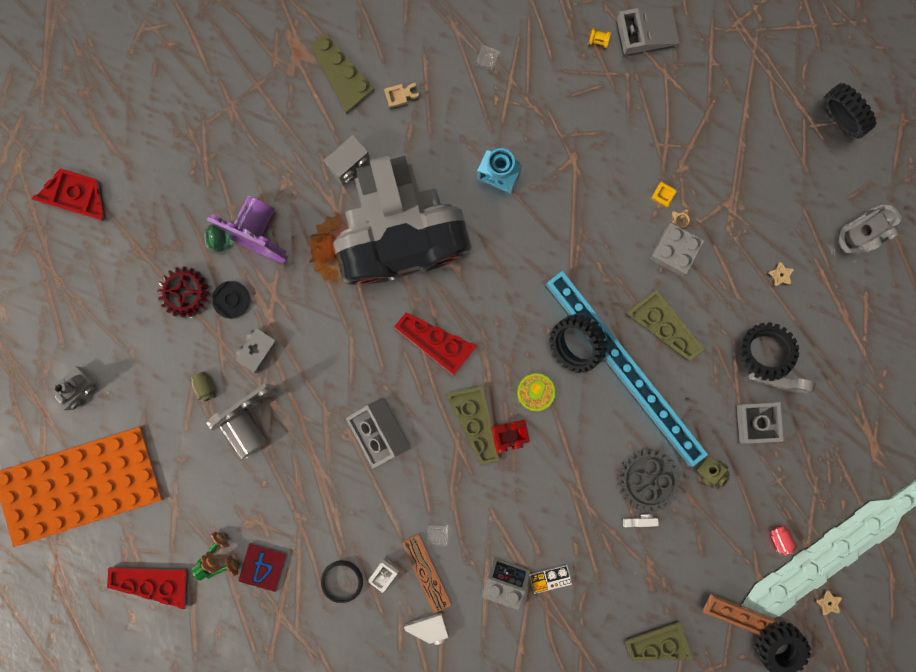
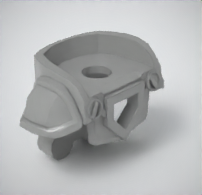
M891 205L875 206L842 228L839 236L841 248L845 253L863 254L880 247L886 240H890L900 234L897 226L901 222V214ZM863 225L871 227L872 232L869 236L862 234L861 228Z

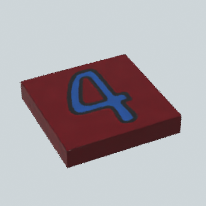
M249 543L238 581L276 592L287 554Z

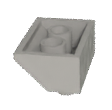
M384 398L366 405L346 418L372 469L410 449Z

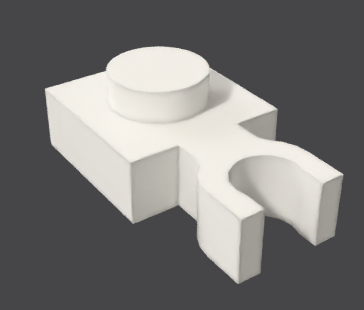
M641 514V518L623 519V527L658 526V518L653 517L652 514Z

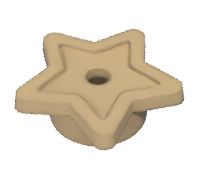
M688 210L682 213L672 212V224L686 230L687 226L694 224L688 216Z
M779 262L775 270L769 271V274L773 276L774 285L778 286L781 283L791 285L790 275L794 269L785 268L783 263Z
M826 590L825 596L816 601L823 608V615H827L831 611L840 613L838 604L842 598L840 596H833L829 590Z

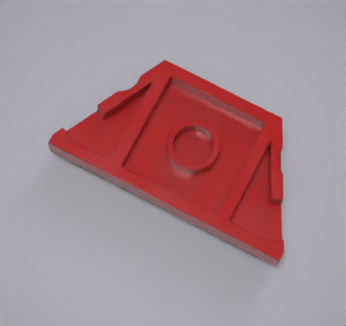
M60 168L53 178L43 185L44 188L32 197L34 201L104 221L100 187L97 179Z

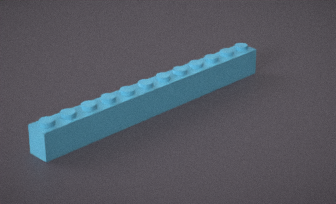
M561 271L547 282V288L569 315H585V318H592L591 323L593 321L598 323L596 325L597 328L601 326L603 330L600 333H605L606 338L604 341L608 343L604 360L688 466L693 467L708 455L707 452L565 273Z

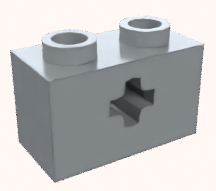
M256 328L249 332L246 337L248 341L244 347L240 346L235 354L237 356L235 360L254 373L259 372L278 343L277 340ZM253 346L257 347L259 352L253 353V350L251 348Z

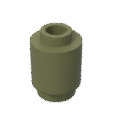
M200 372L191 377V384L198 400L203 399L205 402L214 398L213 394L216 393L210 376L206 372Z

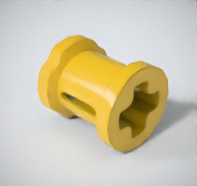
M593 27L589 44H599L607 48L611 31L603 32Z

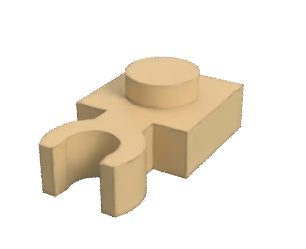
M416 83L409 84L405 89L402 84L385 88L384 91L389 108L408 104L406 98H419V93L412 94L410 92L413 88H417Z

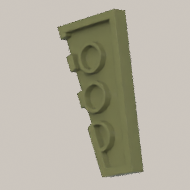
M326 33L311 44L346 114L375 90Z
M657 289L627 312L629 316L689 361L705 350Z
M480 386L446 394L480 465L499 462V455L496 452L491 430L492 424L484 387Z

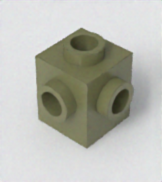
M711 456L697 469L700 476L703 477L702 481L710 488L714 486L716 489L725 486L730 479V474L727 470L729 467L721 460L717 462Z

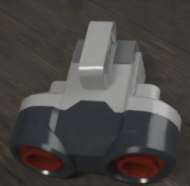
M389 155L370 159L371 165L356 168L358 178H355L362 207L345 212L349 229L342 231L340 236L333 242L343 282L350 285L389 282L396 280L399 274L419 269L422 272H428L464 257L470 252L472 246L462 210L458 207H452L451 204L441 205L437 189L419 192L412 165L407 164L405 156L390 159Z

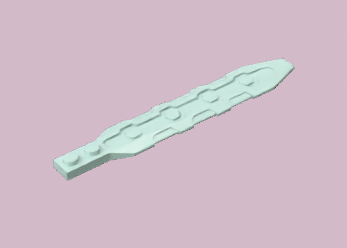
M916 479L889 499L869 501L837 528L834 527L824 534L823 538L808 549H803L796 554L790 562L775 573H770L756 583L741 606L772 618L779 617L806 594L813 589H818L832 575L843 567L851 565L861 554L876 543H881L895 532L902 515L916 506Z

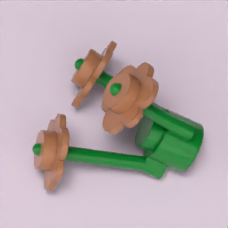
M211 533L210 536L213 538L214 544L197 561V565L192 568L193 576L197 580H203L205 577L210 579L214 575L226 570L232 576L238 575L239 565L236 559L228 555L225 558L226 566L221 568L218 563L219 559L212 554L218 545L222 548L230 546L226 536L222 533Z

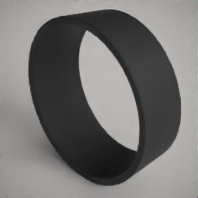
M345 560L329 564L321 576L323 593L328 599L336 603H347L354 600L360 594L363 587L361 571L355 564ZM335 566L349 567L358 578L357 591L348 600H334L324 590V577Z

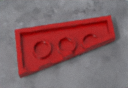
M405 313L394 326L397 332L453 376L478 346L456 335L445 332V330L439 327L432 326L428 322L409 313Z

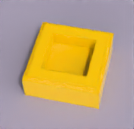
M661 181L651 199L668 208L677 190Z

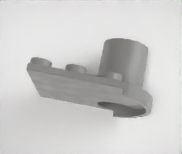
M264 383L222 414L216 412L207 421V425L211 430L218 428L222 430L241 459L246 458L267 442L246 411L258 408L263 404L261 400L265 397L271 398L278 393L276 386Z

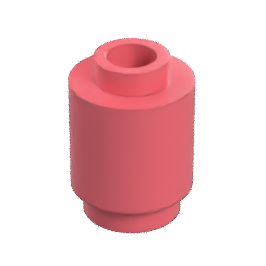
M785 525L771 530V538L779 554L783 553L785 556L795 552L794 548L797 545L790 530Z

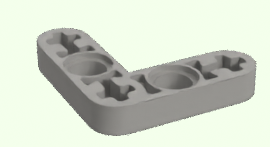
M753 372L749 375V380L800 394L813 393L816 385L813 381L801 378L787 379L782 377L774 381H769V378L764 381L761 380V376L758 379L755 378V373Z

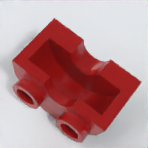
M525 420L491 427L497 453L508 451L507 447L511 446L512 450L523 448L524 443L530 442Z

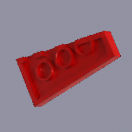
M108 568L107 588L137 595L148 600L158 601L162 604L172 605L183 610L186 609L187 569Z

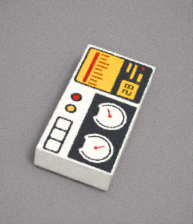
M567 565L529 574L534 594L572 584Z

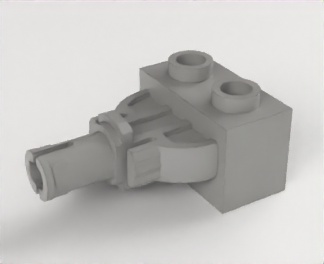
M75 366L60 382L55 383L56 385L52 387L48 395L63 410H74L81 404L80 400L84 396H88L94 391V386L97 382L81 367Z

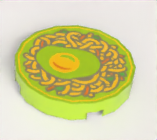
M533 373L520 381L517 388V396L524 408L530 411H541L552 404L555 398V387L547 376Z

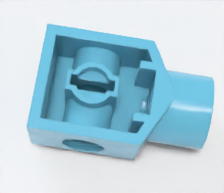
M498 148L492 151L487 150L477 170V179L511 194L520 176L522 165L505 148Z

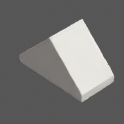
M384 557L367 582L383 593L398 574L400 567Z

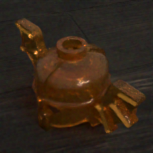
M340 215L332 218L327 216L324 223L316 225L318 233L311 235L310 238L312 240L308 241V247H311V255H313L309 263H316L314 271L321 273L325 281L332 280L336 283L338 282V270L330 267L327 263H334L337 259L333 246L336 236L329 234V232L340 228Z

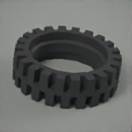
M839 83L824 96L825 106L829 109L827 111L829 114H832V119L836 120V124L840 125L843 131L846 130L848 135L857 139L862 138L876 126L875 114L870 110V105L866 104L865 98H861L862 95L860 93H856V90L854 88L851 89V86L848 84Z
M578 314L569 315L553 327V331L550 333L551 338L549 339V343H553L550 346L551 350H555L552 353L553 356L559 357L557 361L559 363L563 362L562 366L564 368L569 366V371L573 372L575 370L576 373H585L595 368L605 358V353L608 349L606 348L608 343L604 341L606 335L605 333H600L603 330L601 326L597 328L596 325L598 323L596 321L591 323L592 318H585V315L582 314L579 316ZM567 328H576L589 338L593 350L590 359H581L568 349L564 337Z
M768 322L766 325L765 323H760L759 326L755 325L747 331L740 343V362H744L742 365L744 369L748 368L747 372L749 374L755 373L754 377L757 379L761 376V380L764 381L769 378V381L779 380L788 375L797 363L799 357V345H796L797 340L796 338L792 339L793 334L791 332L786 333L787 328L783 327L780 329L779 324L772 326V323ZM761 336L772 337L778 340L786 350L787 360L780 367L772 368L757 362L751 353L752 341Z

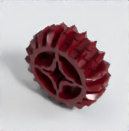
M183 266L182 271L180 268L175 267V274L169 270L168 274L170 277L168 278L163 275L162 278L166 280L165 283L159 282L163 289L157 290L158 293L163 294L158 297V300L164 301L161 306L163 308L167 307V313L173 311V316L175 317L180 314L181 318H185L186 313L188 317H192V311L195 314H199L197 308L204 309L205 306L201 303L209 301L204 298V295H210L209 291H204V289L209 287V284H203L206 278H200L201 272L197 271L195 273L194 268H190L188 271L186 266ZM188 277L195 281L198 290L189 287ZM181 278V280H179L178 286L175 288H171L172 284L176 280ZM184 289L189 291L187 293H184V295L177 293L180 291H184ZM170 295L178 297L180 307L172 303ZM197 296L195 301L191 305L186 307V304H188L189 299L191 297Z

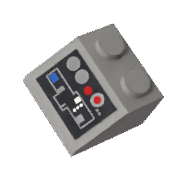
M493 558L481 597L519 610L530 570Z

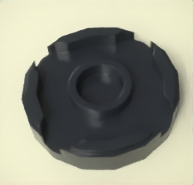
M236 281L221 283L216 287L212 296L213 308L224 318H239L250 307L251 298L249 291L244 285Z

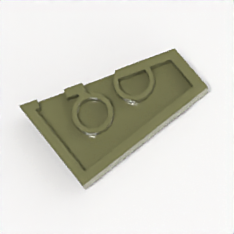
M679 621L624 640L632 661L693 660Z

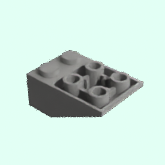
M636 8L619 12L617 23L624 55L680 44L672 8Z

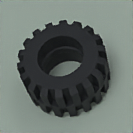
M781 621L780 624L774 622L772 623L773 626L767 625L765 631L761 630L759 633L761 636L756 639L758 644H755V649L757 650V656L769 672H797L804 669L803 666L809 662L807 658L811 657L809 652L811 648L807 639L796 626L794 627L791 623L786 624L784 621ZM790 644L784 653L776 655L777 650L781 646Z

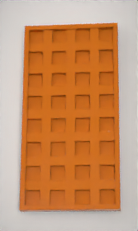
M142 427L0 470V502L13 547L163 500Z

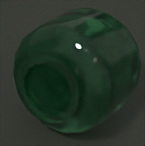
M214 224L208 225V228L204 230L205 246L212 248L213 252L224 251V247L230 245L229 234Z

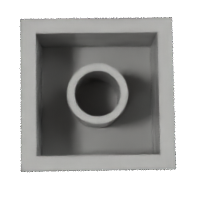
M353 135L324 159L327 168L342 185L345 182L350 183L356 177L354 175L357 173L356 168L370 164L368 151Z
M670 222L649 259L683 277L688 273L704 240Z
M781 402L737 405L739 443L784 441Z

